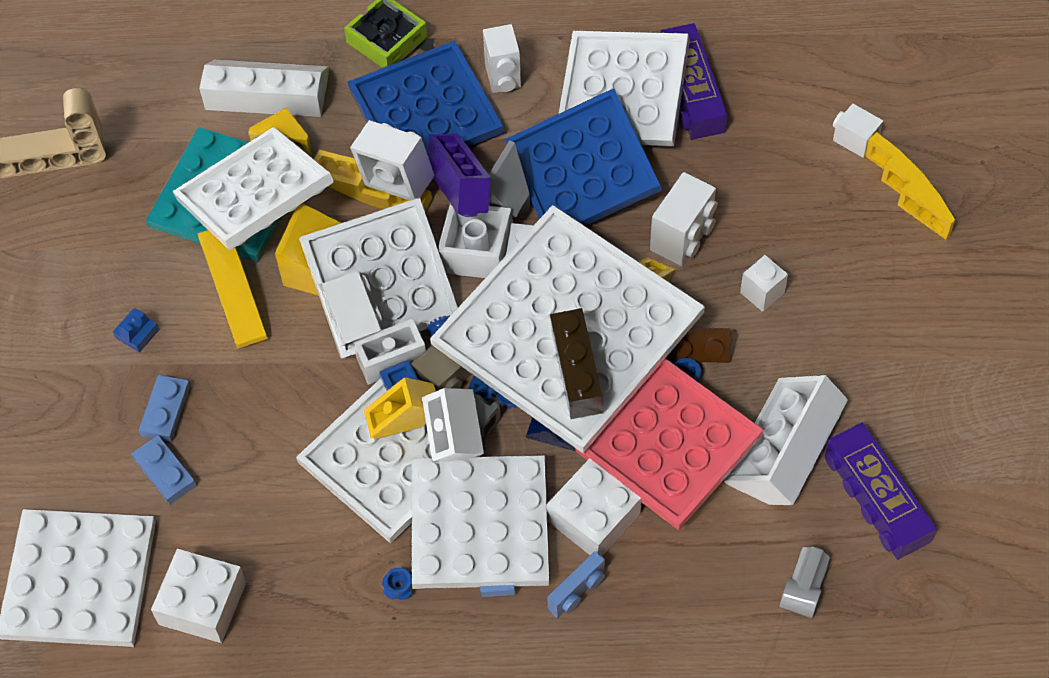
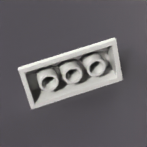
M213 60L204 65L199 89L205 110L275 114L287 108L295 116L321 117L329 66Z
M826 375L779 378L755 421V424L763 429V436L723 481L727 485L769 505H793L799 497L809 473L813 470L821 450L826 445L828 437L840 418L848 399Z

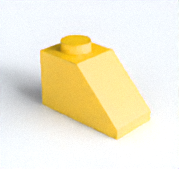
M404 377L365 408L364 414L370 438L378 439L418 429L425 425L426 420L422 397L436 392L434 384Z

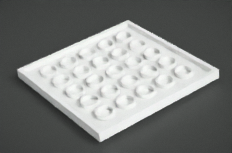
M552 205L430 338L431 345L584 453L704 314L705 306ZM582 308L602 392L603 413L570 419L551 332L550 314Z

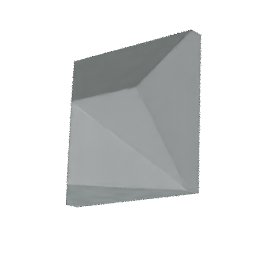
M509 140L489 173L491 177L489 206L511 208L512 218H515L518 214L530 211V194L515 142Z

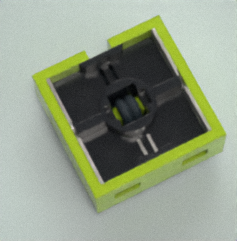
M375 0L367 7L368 12L364 16L359 14L344 27L346 43L382 68L400 62L428 37L426 22L394 0Z

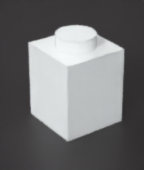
M852 103L846 112L841 111L833 122V127L835 128L833 141L864 158L869 138L876 132L881 133L883 120Z
M764 255L743 273L740 293L764 312L785 294L788 274Z

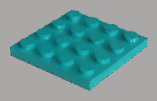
M198 127L146 219L147 226L200 244L197 233L207 231L208 229L177 201L173 191L249 142ZM281 217L275 220L269 227L249 237L243 244L236 246L238 256L259 262Z

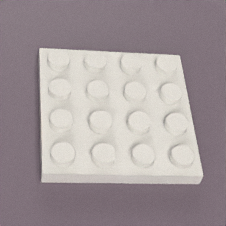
M573 31L559 113L614 88L641 145L674 146L690 43L689 35L681 33Z
M273 127L174 190L173 193L179 203L228 250H231L243 244L255 233L269 227L284 214L295 210L310 197L321 193L324 188L334 181L326 169Z
M420 197L299 238L340 358L355 354L354 344L352 341L340 345L318 285L356 270H358L360 276L365 275L371 289V293L367 294L371 306L376 305L383 322L379 324L381 331L410 319L414 320L418 331H422L427 328L431 321L434 322L435 318L438 321L440 316L442 318L443 316H451L458 309Z
M380 378L296 458L297 462L391 544L412 523V458H432L426 424L418 429L378 439L370 438L364 409L387 392Z
M545 456L473 457L449 462H432V458H412V589L497 585L549 586Z
M23 509L0 614V639L134 647L156 524L154 516Z

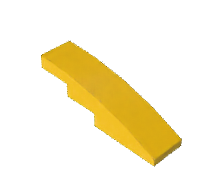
M876 132L869 138L865 157L884 170L881 181L900 194L898 206L947 240L951 235L955 219L944 200L922 171L897 147Z
M319 150L314 158L318 164L330 173L334 181L328 187L382 210L409 201L365 186L355 158ZM425 190L420 197L424 211H426L433 199L429 190Z
M209 230L197 233L237 349L266 340L267 336L236 248L228 250Z

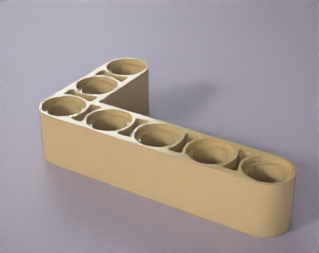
M73 88L63 94L66 128L0 138V179L91 165L103 161L106 157L104 130L90 93L85 89Z

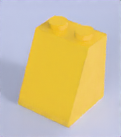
M302 203L294 210L275 252L283 286L318 295L299 238L341 224V222Z

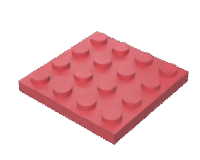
M664 359L584 453L576 449V452L584 459L588 460L590 458L638 495L644 505L679 531L763 436V429L670 361Z

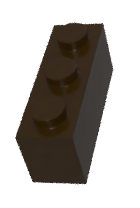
M579 308L550 314L551 332L570 419L602 414V392L583 309Z

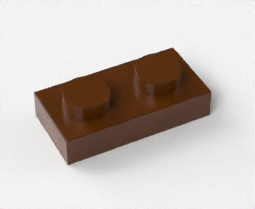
M691 328L667 355L666 359L670 362H676L682 358H690L696 362L729 363L730 328Z

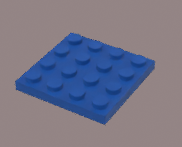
M455 41L348 81V88L366 123L370 120L379 124H388L404 132L416 133L422 138L427 155L429 134L458 133L469 147L504 133L503 124Z
M614 88L505 139L506 144L509 140L515 142L530 199L539 219L553 205L583 226H586L662 190Z

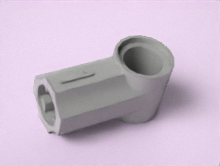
M813 546L802 548L792 579L789 578L779 605L780 608L811 619L813 618L822 591L820 586L829 566V555Z

